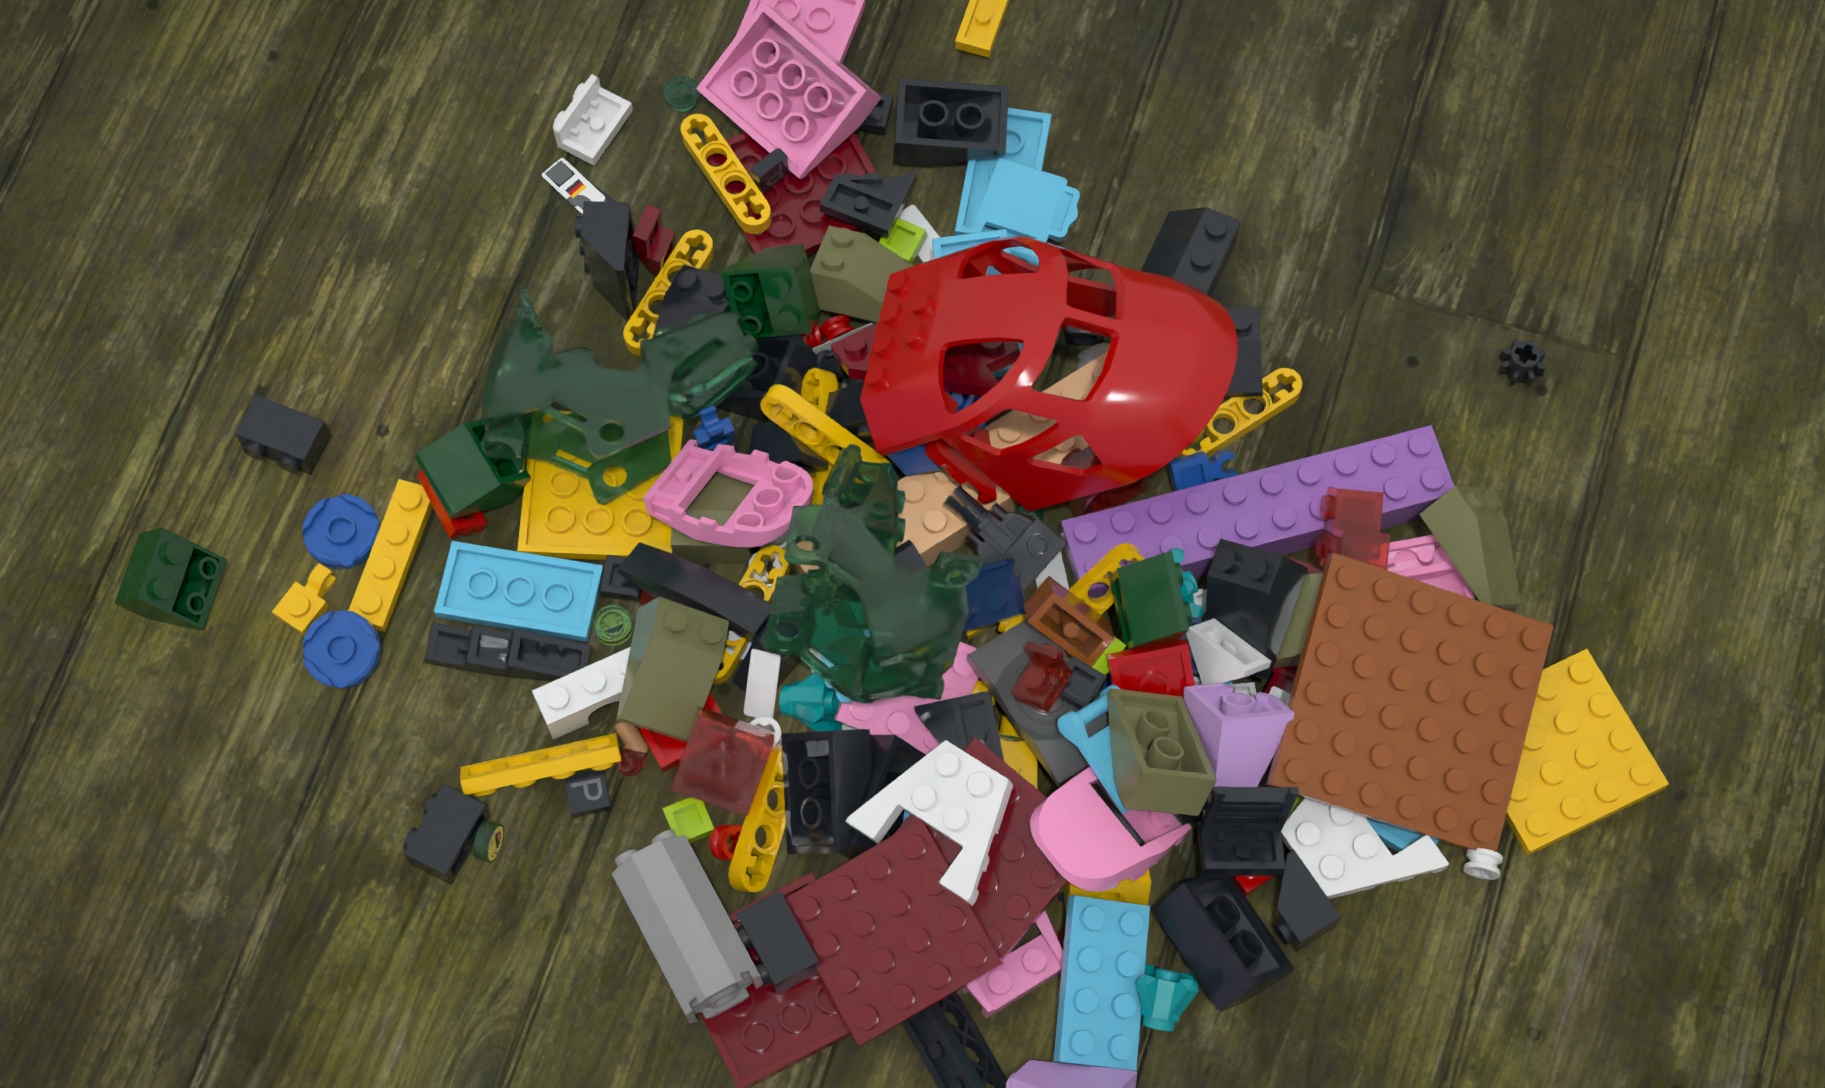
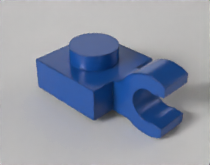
M714 405L699 411L702 423L698 426L697 430L693 431L694 440H697L699 448L713 451L718 444L729 445L735 442V430L729 417L719 420Z

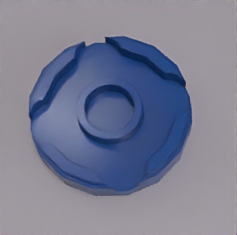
M340 494L339 497L331 499L327 497L319 501L308 511L303 523L304 543L310 556L323 566L332 569H350L369 558L380 529V523L373 508L362 498L350 494Z
M344 610L325 613L311 624L304 636L303 660L305 667L312 677L326 686L341 689L357 686L372 675L379 663L382 648L379 633L369 620L353 611Z

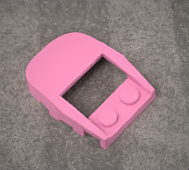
M690 439L645 494L643 499L649 515L695 540L732 547H757L775 540L799 519L812 500L813 481L807 471L788 461L780 464L770 461L769 453L754 450L751 455L736 453L734 446L718 444L713 451L699 448L697 440ZM715 472L755 485L724 526H718L716 520L701 517L699 520L686 515L685 512Z
M1089 767L1061 786L1034 809L1030 818V828L1037 846L1067 881L1081 889L1095 892L1115 888L1120 881L1129 878L1135 881L1144 876L1150 867L1154 864L1156 865L1166 856L1174 844L1177 846L1181 843L1192 827L1188 823L1181 825L1172 813L1134 809L1126 813L1121 812L1146 843L1140 847L1092 788L1091 784L1097 783L1116 806L1092 768Z
M1046 911L1035 922L1041 935L1008 954L1003 960L1004 965L961 989L964 994L970 992L982 1006L981 1013L986 1019L1061 973L1063 950Z

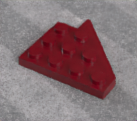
M878 322L831 344L833 356L851 379L865 380ZM1014 342L972 343L950 347L945 352L943 364L945 391L983 396L998 383L992 373L1015 363L1020 355V349Z

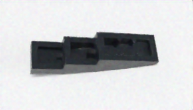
M641 542L636 545L617 569L618 574L655 598L662 597L728 620L729 628L751 642L771 617L775 606L742 586L703 566Z
M432 622L423 663L489 675L552 682L588 666L591 645L518 629L508 633L473 625L472 629L469 630Z

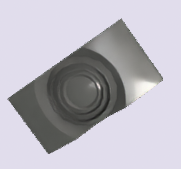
M1026 619L967 655L966 659L988 690H990L995 700L1057 787L1090 766L1078 747L1061 734L1057 724L1058 719L1067 712L1073 711L1076 713L1079 711L1078 708L1051 693L1052 685L1069 662L1062 647L1028 623ZM1108 712L1085 726L1088 738L1109 725Z

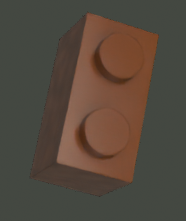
M1050 576L1045 579L1024 604L1028 623L1069 654L1089 666L1097 660L1115 639L1110 622Z

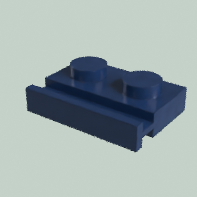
M1014 558L999 560L941 579V584L945 585L947 592L945 600L954 635H962L1026 614L1019 577L1015 576L1013 569L1015 564Z

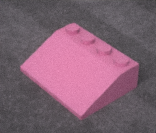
M763 1L696 88L769 153L776 148H780L788 156L789 170L799 179L805 177L857 130L882 98L780 10Z

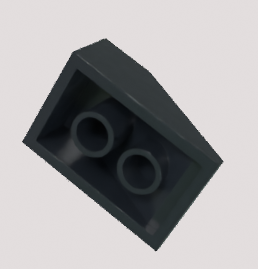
M899 78L896 99L893 164L931 167L1005 155L1009 86Z
M685 264L682 266L664 295L642 373L644 379L704 397L739 341L721 275Z
M800 334L739 340L704 397L682 391L681 396L686 400L707 406L714 405L718 409L769 422V418L763 413L760 403L770 387L779 384L784 385L801 396L803 378L813 368V360L816 354Z
M1220 538L1207 575L1205 621L1215 618L1271 660L1269 668L1251 674L1252 676L1269 681L1308 568L1283 555Z
M870 729L781 734L787 854L845 853L853 827L846 820L860 808L872 770Z

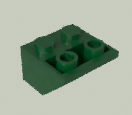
M804 244L766 248L721 271L722 281L739 340L812 332L820 313V307Z
M494 416L462 423L419 451L415 456L416 461L451 519L512 504L531 478Z
M163 527L139 533L114 604L149 620L199 631L203 630L227 559Z
M1172 552L1162 553L1117 568L1109 577L1123 643L1126 645L1124 650L1179 640L1189 631L1188 626L1192 624L1191 609L1187 601L1183 602L1180 586H1183V572L1180 564L1174 562Z

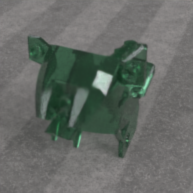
M522 289L518 291L521 305L515 307L517 318L513 320L501 338L487 373L482 403V424H486L485 438L480 442L481 450L489 458L510 460L514 463L519 473L523 472L525 458L550 463L588 479L596 502L602 505L608 504L664 471L670 465L671 455L668 429L671 427L669 415L682 420H691L699 415L700 410L712 405L716 407L751 379V373L757 369V363L752 358V354L758 350V343L751 334L743 335L742 317L739 311L720 312L711 316L704 312L690 318L688 325L675 330L672 326H666L654 332L651 339L641 340L642 364L637 369L627 372L602 368L595 354L586 347H576L556 352L553 356L551 353L553 347L552 336L540 323L526 290ZM691 371V373L682 381L677 382L680 378H682L684 375ZM556 402L574 412L566 415L551 406ZM545 414L556 418L550 422L542 420ZM560 449L592 464L586 468L555 454ZM612 467L622 468L627 475L625 482L617 487L608 486L603 480V476L608 469Z
M849 444L839 452L823 486L822 495H824L822 504L793 506L784 558L792 564L818 566V569L808 570V573L776 578L764 639V648L772 654L797 655L839 693L859 703L884 702L905 695L941 700L945 687L942 675L953 666L969 613L966 585L978 576L982 556L941 551L931 569H922L916 574L908 568L894 565L893 557L897 543L903 541L906 520L905 518H898V514H902L904 509L905 491L898 490V477L891 463L862 461L860 447L855 444ZM857 478L863 483H854V481ZM852 501L859 505L849 509ZM796 542H813L812 551L799 548ZM783 621L791 622L796 625L799 633L794 637H784L777 632L775 626ZM862 629H867L870 637H866ZM809 644L835 666L828 667L807 649Z

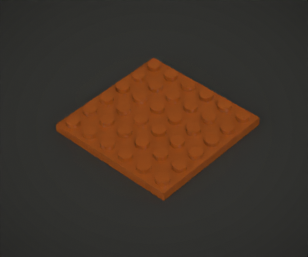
M1334 552L1328 554L1287 705L1294 711V719L1286 725L1273 757L1266 786L1298 787L1299 796L1422 836L1428 835L1432 839L1466 850L1484 848L1497 852L1554 626Z

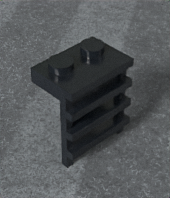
M1213 787L1211 791L1212 798H1208L1206 801L1207 810H1202L1201 813L1202 821H1198L1196 824L1202 876H1282L1286 868L1281 831L1299 796L1298 787Z

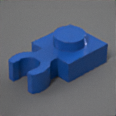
M1227 449L1219 450L1209 460L1208 454L1200 451L1173 459L1167 463L1173 492L1213 482V479L1237 476L1238 472L1233 468L1222 471V464L1228 459L1235 458L1234 453Z

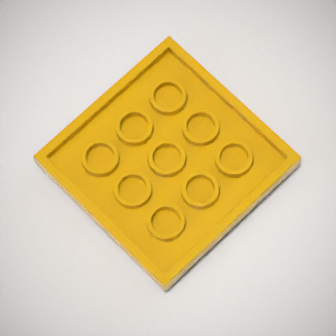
M532 410L526 470L531 478L524 486L517 551L561 559L606 560L607 555L627 558L636 545L641 542L672 553V527L647 513L643 497L682 450L685 427L684 416Z
M1588 649L1574 654L1542 671L1505 817L1527 856L1666 789L1669 785Z

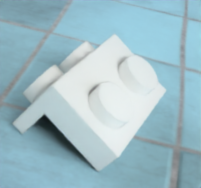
M591 74L585 84L581 83L576 88L573 101L566 111H561L557 115L553 123V131L557 147L595 166L632 113L633 107L631 102L601 88L599 77Z

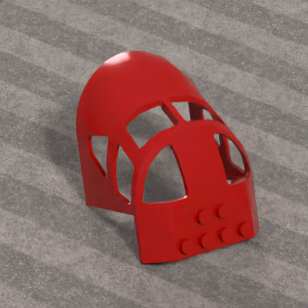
M1012 236L998 238L890 274L860 400L876 451L881 456L943 438L1027 511H1033L1136 482L1159 470L1184 451L1210 422L1227 393L1237 361V333L1232 317L1220 302L1201 290L1169 276L1138 271L1030 237ZM1022 246L1033 250L1039 258L1040 266L1031 265L1003 251V249ZM991 266L1002 275L986 276L987 268ZM1081 269H1105L1111 273L1115 285L1069 276L1068 273ZM1116 315V319L1108 318L1110 316ZM1066 325L1112 338L1101 374L1084 400L1066 398L1033 389L1035 380L1043 371L1053 351L1060 327L1066 331ZM972 343H1023L1024 346L1018 359L1002 380L976 402L956 413L958 402L948 395L944 389L943 364L945 352L950 347ZM1007 409L1057 421V423L1039 435L1002 449L994 448L964 433ZM1076 435H1081L1101 461V464L1080 469L1031 457L1046 452Z

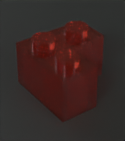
M1328 487L1327 495L1322 496L1320 504V516L1325 519L1323 534H1319L1316 544L1317 557L1321 558L1320 565L1325 566L1328 554L1334 552L1387 570L1391 534L1380 532L1383 492Z

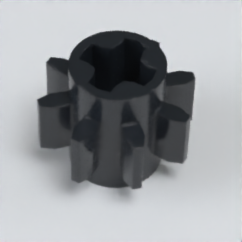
M1514 338L1510 349L1502 348L1499 359L1504 361V363L1501 364L1499 374H1506L1511 380V385L1525 382L1528 386H1531L1534 375L1543 376L1546 366L1540 362L1543 361L1546 351H1539L1533 339L1529 342H1519L1517 338Z

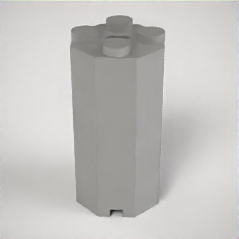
M667 830L655 836L651 841V845L639 851L631 849L619 855L615 859L618 868L612 875L688 1022L693 1023L697 1022L696 1013L702 1012L704 1017L708 1019L743 1002L750 996L746 988L753 983L757 990L763 982L686 836H676L673 830Z

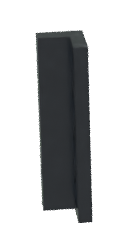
M957 992L902 1023L938 1088H986V1082L995 1088H1006L1008 1079ZM945 1011L954 1015L959 1024L958 1028L949 1023L945 1016ZM966 1047L976 1053L979 1064L970 1060L965 1051Z

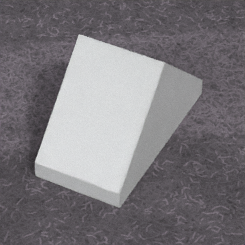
M1215 618L1189 627V631L1186 633L1202 685L1224 683L1243 678L1269 668L1272 662Z

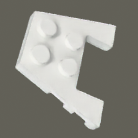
M945 740L852 813L846 822L879 844L902 810L907 811L919 820H923L928 826L963 848L939 883L945 889L973 906L979 894L977 887L981 874L986 872L990 859L988 852L994 834H998L1013 784L1006 777Z
M1304 798L1285 822L1281 831L1283 842L1290 852L1295 850L1328 899L1372 889L1377 885L1397 880L1401 882L1413 879L1414 876L1429 872H1441L1449 865L1428 835L1420 838L1399 853L1392 855L1365 817Z

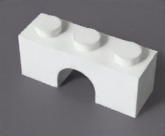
M631 647L532 690L553 740L589 724L588 717L596 709L606 704L620 701Z

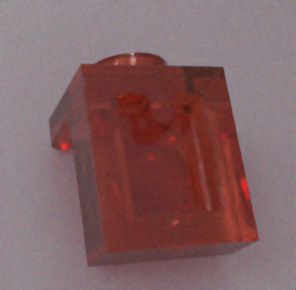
M1027 641L1023 649L1031 660L1012 689L1011 694L1018 702L1049 712L1073 672L1063 659L1064 654L1060 649L1049 643H1043L1041 646Z

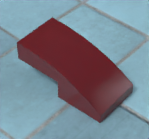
M647 204L632 236L638 256L647 269L657 277L675 249V231L662 227L661 209Z

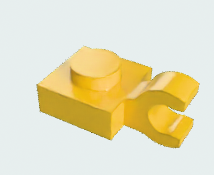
M319 563L311 572L305 587L295 581L272 611L274 616L305 636L311 624L329 608L327 602L322 598L337 580L336 577L331 575L333 572Z

